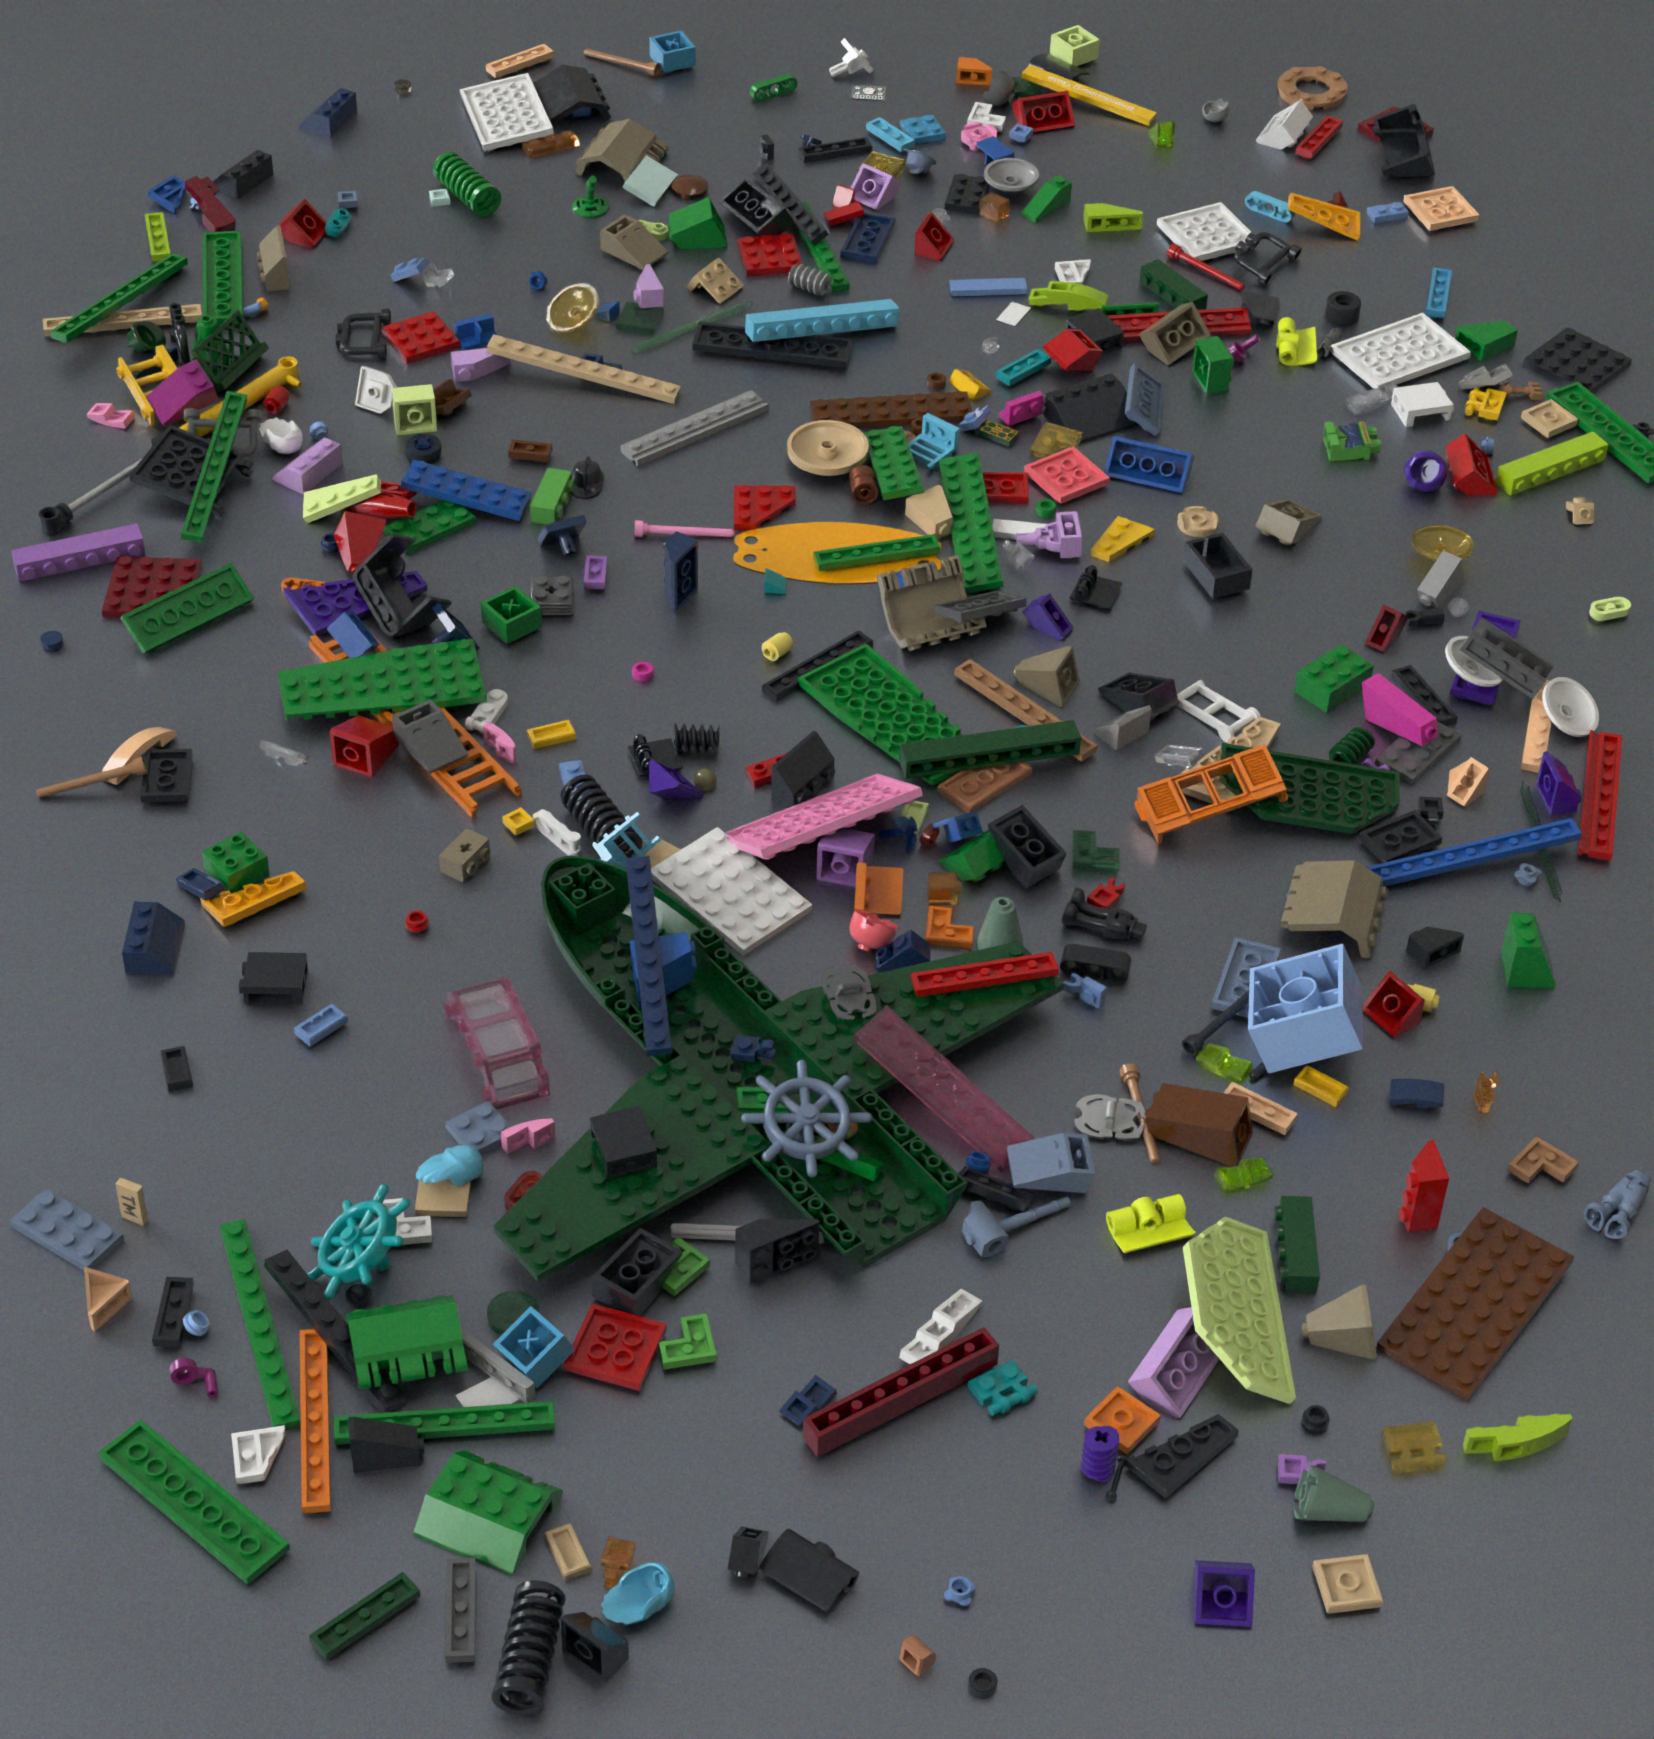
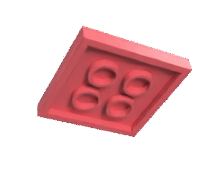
M1074 446L1024 466V473H1027L1033 481L1060 504L1106 486L1110 482V477Z

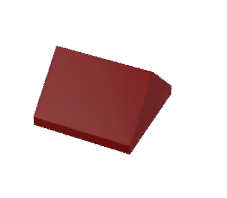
M932 211L927 214L915 232L914 254L940 260L955 239Z
M1389 970L1363 1003L1362 1010L1396 1038L1420 1024L1425 999Z

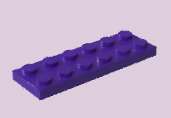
M1483 611L1478 612L1472 630L1481 617H1483L1516 639L1520 620ZM1456 674L1450 695L1493 706L1500 684L1492 687H1481L1467 682Z

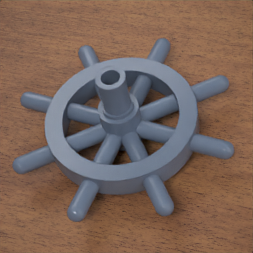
M799 1060L797 1062L798 1078L787 1080L777 1087L764 1076L756 1078V1084L770 1094L764 1113H745L742 1115L741 1120L745 1124L763 1123L767 1137L773 1143L763 1153L762 1158L764 1161H771L782 1151L791 1157L806 1160L808 1176L815 1177L817 1175L816 1159L829 1156L837 1149L852 1161L858 1159V1153L844 1141L850 1123H868L872 1120V1115L867 1112L850 1113L848 1104L840 1093L850 1083L849 1076H842L832 1086L822 1080L808 1077L806 1062ZM799 1093L800 1106L788 1096ZM810 1094L821 1097L814 1104L810 1103ZM781 1103L792 1113H775V1109ZM830 1104L836 1113L820 1112ZM777 1123H793V1125L783 1133ZM822 1123H838V1130L834 1134ZM813 1132H817L826 1141L814 1144Z

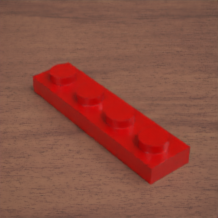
M1326 116L1296 147L1295 154L1312 159L1342 128L1343 121Z

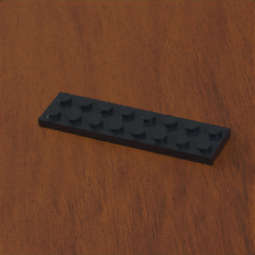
M699 322L692 343V350L719 353L721 355L729 354L740 357L746 356L758 359L796 362L799 364L806 363L817 366L847 368L853 339L811 335L753 342L745 333V327Z

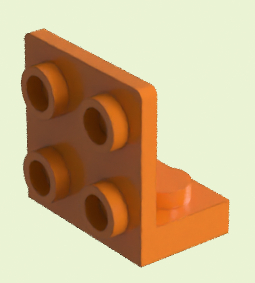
M857 863L854 910H864L873 914L900 915L903 869L866 866L867 863Z

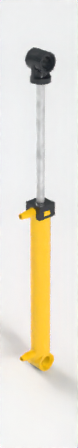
M288 356L279 359L276 367L236 391V393L247 395L244 410L265 398L271 389L276 386L291 384L300 387L302 383L299 381L297 359ZM224 399L201 413L200 419H218ZM188 422L179 428L187 431ZM196 427V435L204 437L215 430V427ZM162 434L151 440L152 446ZM142 459L69 505L61 502L55 507L41 509L38 513L41 532L46 536L58 535L62 531V524L73 520L72 512L129 477Z

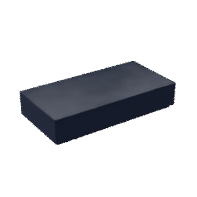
M196 868L176 878L178 886L205 901L224 891L222 882Z

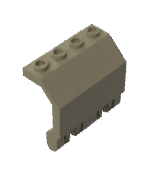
M631 119L612 122L605 129H600L597 137H594L590 146H587L584 150L583 156L580 155L575 163L577 165L575 173L582 176L585 168L587 169L591 162L601 161L621 173L626 182L646 155L659 163L660 159L669 150V147L666 143L657 139L655 133Z
M958 555L941 559L940 564L943 577H939L934 561L903 568L901 571L903 587H900L895 571L878 574L877 580L881 592L880 597L888 629L901 649L908 647L909 651L921 648V643L928 642L929 646L941 643L940 639L945 637L948 638V641L961 638V633L967 632L968 636L980 633L981 628L987 627L985 619H970L968 623H957L954 619H943L942 616L933 614V605L967 598L963 585V569Z

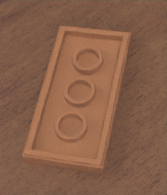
M1025 762L960 771L938 785L937 792L966 813H971L1031 775L1033 767Z

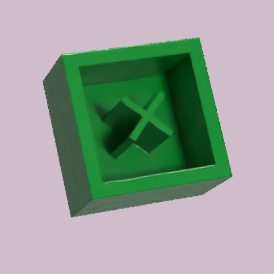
M1218 336L1196 339L1192 369L1194 376L1206 394L1228 391L1229 383L1232 381L1231 368L1234 365L1232 354L1228 352L1226 345L1222 343Z
M516 585L481 602L482 623L506 644L542 627L541 606Z
M242 831L201 851L204 872L222 882L224 891L229 890L230 893L244 890V885L256 884L270 876L267 855Z

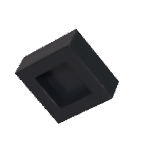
M768 135L760 136V143L758 145L760 154H763L767 161L773 160V141Z

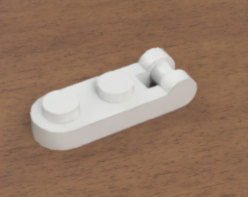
M499 689L489 691L487 693V702H481L471 717L469 716L466 719L465 729L471 731L474 729L479 730V733L483 734V726L488 721L495 724L508 705L507 693Z
M541 809L533 814L535 826L544 836L568 856L581 855V846L579 845L581 836L578 832H571L565 824L555 819L549 811Z

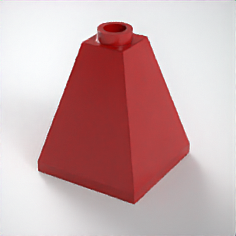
M344 512L334 532V538L347 572H351L353 575L355 569L376 549L385 527L386 519Z

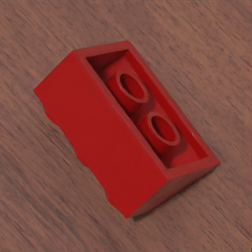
M1069 91L1018 98L1012 103L1016 122L1033 128V133L1076 126Z
M1466 433L1445 446L1447 451L1446 459L1450 464L1449 471L1453 476L1452 483L1457 490L1461 489L1466 495L1498 494L1489 456Z
M1429 1140L1413 1160L1410 1173L1406 1176L1407 1187L1403 1191V1205L1399 1208V1217L1401 1222L1405 1223L1408 1232L1438 1229L1450 1178L1434 1140Z

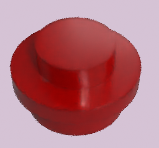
M412 911L407 915L405 926L409 931L421 932L428 928L429 919L422 911Z

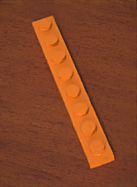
M314 1329L300 1330L301 1496L303 1514L331 1511L328 1346Z

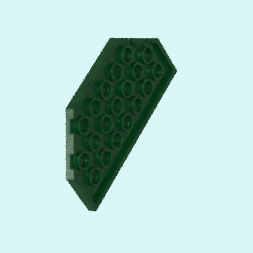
M1222 743L1220 760L1252 748ZM1268 750L1287 789L1288 800L1281 802L1278 796L1275 795L1247 805L1263 820L1354 834L1398 809L1400 803V772ZM1234 772L1219 776V781L1234 795L1243 794Z

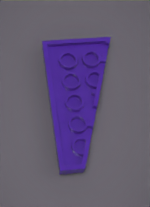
M417 571L404 572L398 578L409 598L428 590L427 583ZM353 579L326 582L323 586L317 587L303 585L302 589L291 590V587L283 588V595L316 636L329 632L327 628L346 611H353L359 619L372 614Z

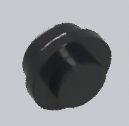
M364 1284L352 1285L345 1293L346 1301L352 1308L363 1309L369 1305L372 1299V1291Z
M1312 1405L1304 1411L1302 1422L1309 1430L1322 1431L1329 1425L1330 1417L1324 1407Z

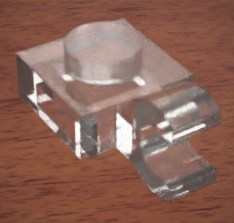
M1006 539L1001 545L1010 553L1006 559L1020 572H1023L1035 557L1020 542L1014 545Z

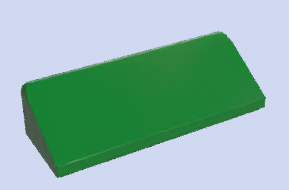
M1159 302L1102 305L1100 310L1106 316L1158 313Z
M814 1136V1144L826 1141L823 1137ZM838 1149L831 1155L821 1158L823 1161L871 1181H875L885 1167V1163L857 1152L859 1155L858 1159L852 1161Z

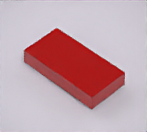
M858 201L823 212L829 226L865 215Z

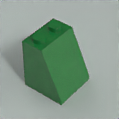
M710 197L669 214V222L667 223L670 230L669 237L673 244L676 243L679 249L725 248L728 246L725 225Z
M1510 913L1501 950L1507 987L1555 988L1556 984L1549 950L1535 914Z

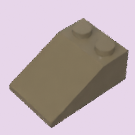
M1283 499L1264 504L1255 527L1261 529L1262 534L1271 537L1275 536L1279 538V542L1290 545L1299 542L1321 520L1323 515L1294 501Z

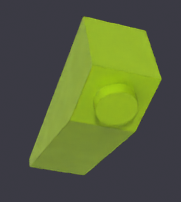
M1105 203L1084 204L1083 221L1087 232L1142 229L1143 212Z

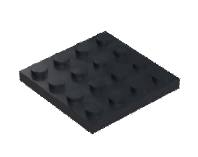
M1567 327L1525 357L1522 365L1563 386L1579 382L1591 393H1594L1631 365L1632 359L1623 353L1609 348L1607 345L1601 344Z

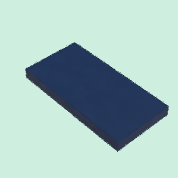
M864 213V216L856 219L840 252V258L877 264L896 224V218Z

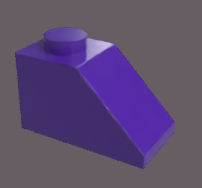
M1050 593L1033 600L1022 611L1034 629L1059 640L1063 639L1074 628Z

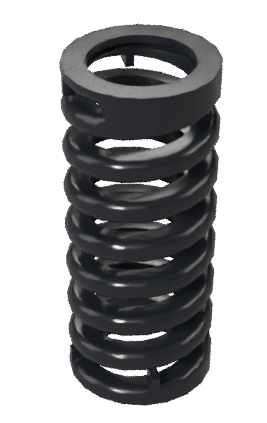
M591 775L576 776L569 780L561 790V803L569 811L570 815L574 817L592 843L596 842L598 844L604 839V834H611L616 830L614 828L615 825L618 824L620 826L626 821L618 807L613 804L606 792L602 790L601 786ZM630 826L624 832L640 850L642 848V838ZM619 835L613 841L618 846L625 840ZM627 842L619 846L623 853L628 851L625 854L628 858L635 854L633 849L629 850L631 847Z
M531 1580L522 1582L515 1589L514 1604L510 1611V1619L507 1624L508 1630L504 1637L505 1643L502 1647V1657L496 1674V1684L492 1691V1701L501 1710L514 1715L536 1714L544 1706L545 1686L549 1682L548 1672L552 1668L551 1659L555 1654L553 1646H555L558 1640L556 1633L560 1629L559 1620L563 1616L562 1607L566 1601L563 1591L551 1583ZM530 1593H546V1594H548L547 1597H543V1596H527V1597H525L526 1595H528V1594H530ZM552 1596L555 1597L556 1600H557V1602H556L555 1600H553V1599H550V1598H551ZM520 1646H525L532 1649H523ZM518 1659H522L528 1662H520L518 1661ZM515 1673H521L528 1676H536L538 1677V1679H533L525 1676H518ZM513 1699L519 1702L533 1704L529 1706H519L511 1703L510 1700Z

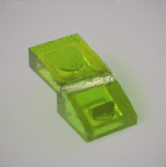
M1207 1043L1196 1057V1061L1206 1069L1240 1084L1244 1082L1253 1070L1252 1061L1230 1056L1229 1048Z

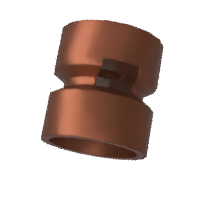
M869 466L855 467L849 474L852 497L857 503L869 504L876 500L878 496L875 472Z

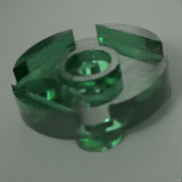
M1012 77L1015 82L1014 94L1016 99H1018V96L1030 97L1041 95L1044 92V87L1021 77Z

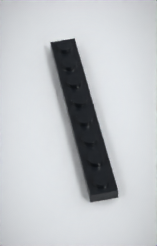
M768 163L760 166L752 173L768 194L786 208L794 224L813 246L829 235L826 229Z
M287 1249L265 1259L264 1267L358 1383L350 1331L346 1321ZM368 1367L371 1388L362 1390L381 1413H387L405 1405L407 1397L396 1383L392 1384L387 1372L384 1369L379 1370L382 1382L381 1386L375 1387L371 1367Z

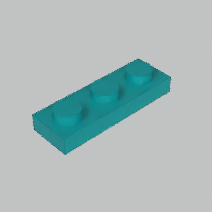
M1036 349L997 370L996 378L1011 386L1050 365L1052 358L1041 350Z

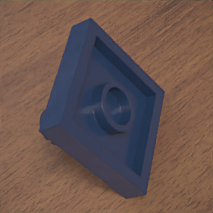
M581 515L544 525L537 538L539 545L543 546L559 541L564 556H568V553L570 555L575 554L576 549L571 538L579 536L587 523L585 516Z
M439 602L432 607L446 628L432 640L434 644L450 642L454 638L458 641L473 639L464 624ZM473 639L474 645H475V649H476V651H477L480 647L478 646V644H477V643L475 642V640Z

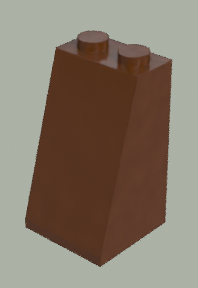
M1162 1083L1159 1092L1154 1094L1153 1104L1150 1109L1146 1110L1144 1116L1148 1132L1154 1137L1235 1168L1238 1167L1253 1134L1248 1097Z

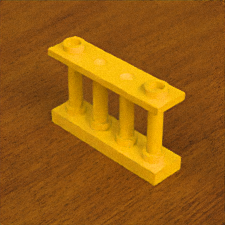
M163 345L155 347L156 355L152 359L127 366L123 358L120 357L118 358L119 367H116L119 378H123L138 403L142 417L147 419L151 426L155 425V413L146 396L153 390L143 393L140 386L166 379L177 369ZM154 366L160 367L162 372L135 379L132 375L134 372Z

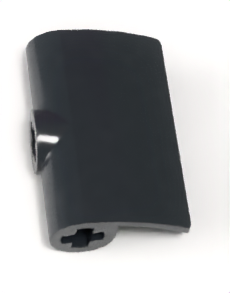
M1050 54L1037 55L1029 62V65L1077 83L1079 76L1089 75L1088 72Z
M789 1528L776 1540L759 1566V1570L825 1612L829 1611L841 1591L848 1593L854 1587L859 1577V1571L838 1559L834 1551L827 1544L819 1541L814 1544Z

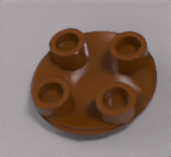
M697 175L679 176L671 184L672 189L680 194L683 199H691L692 196L703 195L708 192V182L703 177Z

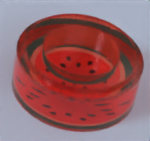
M932 823L929 824L922 832L919 843L926 847L931 846L939 835V827L933 828Z

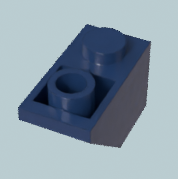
M911 929L876 952V970L879 972L930 961V944Z

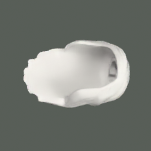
M275 417L260 424L259 431L262 439L270 444L271 449L276 450L278 453L293 454L302 446V431L293 420L288 423L284 419L279 420Z

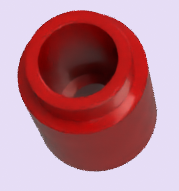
M283 386L272 388L263 401L264 408L271 414H279L289 401V391Z

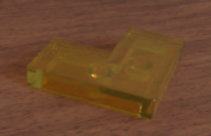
M1045 422L1030 449V454L1045 458L1052 455L1056 446L1066 449L1074 446L1077 449L1083 438V432Z

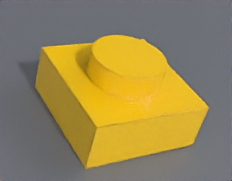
M522 807L502 816L503 824L516 836L535 826L534 819Z

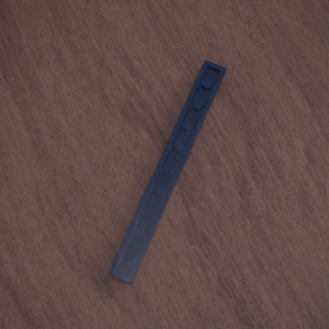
M650 856L626 858L647 1056L672 1054Z

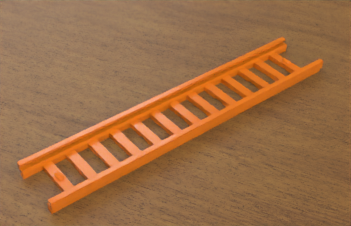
M316 635L310 636L309 648L324 663L350 658L345 651L337 655L332 652L341 647L335 639L323 643ZM380 642V645L375 649L377 653L388 651ZM444 707L440 708L455 733L459 736L458 738L462 745H467L471 750L467 751L468 757L439 769L430 775L471 818L475 817V812L478 811V804L472 796L498 784L504 783L517 797L522 795V788ZM381 709V714H373L381 723L393 727L392 716L401 712L391 714L388 711L390 709ZM476 758H480L483 761L453 776L448 773V771ZM489 770L495 773V775L463 789L459 785Z

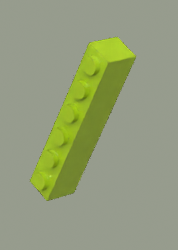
M1590 432L1498 466L1495 482L1511 496L1605 461L1609 444L1596 433Z

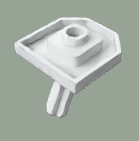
M845 38L841 43L849 52L842 58V63L829 69L832 77H836L844 72L852 74L862 68L870 74L875 71L867 60L869 56L862 49L859 51L856 47H853Z
M361 366L355 405L380 414L393 407L392 388H397L391 375Z

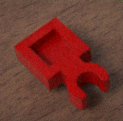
M1110 878L1107 887L1100 884L1087 896V903L1111 909L1119 902L1120 895L1125 892L1126 884L1122 883L1120 886H1115L1116 878Z

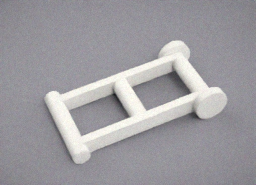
M1198 680L1177 694L1179 704L1176 706L1217 729L1220 738L1224 742H1228V739L1234 736V733L1261 717L1258 710L1254 707H1249L1246 710L1206 687L1202 680ZM1198 692L1215 703L1201 710L1185 699ZM1225 708L1241 719L1228 726L1211 715Z

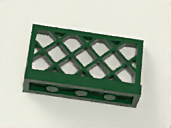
M237 310L195 347L191 354L199 362L213 383L215 391L219 392L230 386L269 347L266 342H259L240 311ZM235 318L240 324V329L234 328ZM223 329L229 331V339L223 338ZM234 332L240 334V343L234 341ZM245 336H248L252 344L250 346L245 344ZM212 339L217 340V349L212 348ZM223 343L229 344V353L223 351ZM234 346L240 347L239 356L234 355ZM200 350L206 351V360L200 355ZM212 353L217 354V363L212 362ZM223 356L229 357V366L223 365ZM212 366L217 367V377L212 373Z

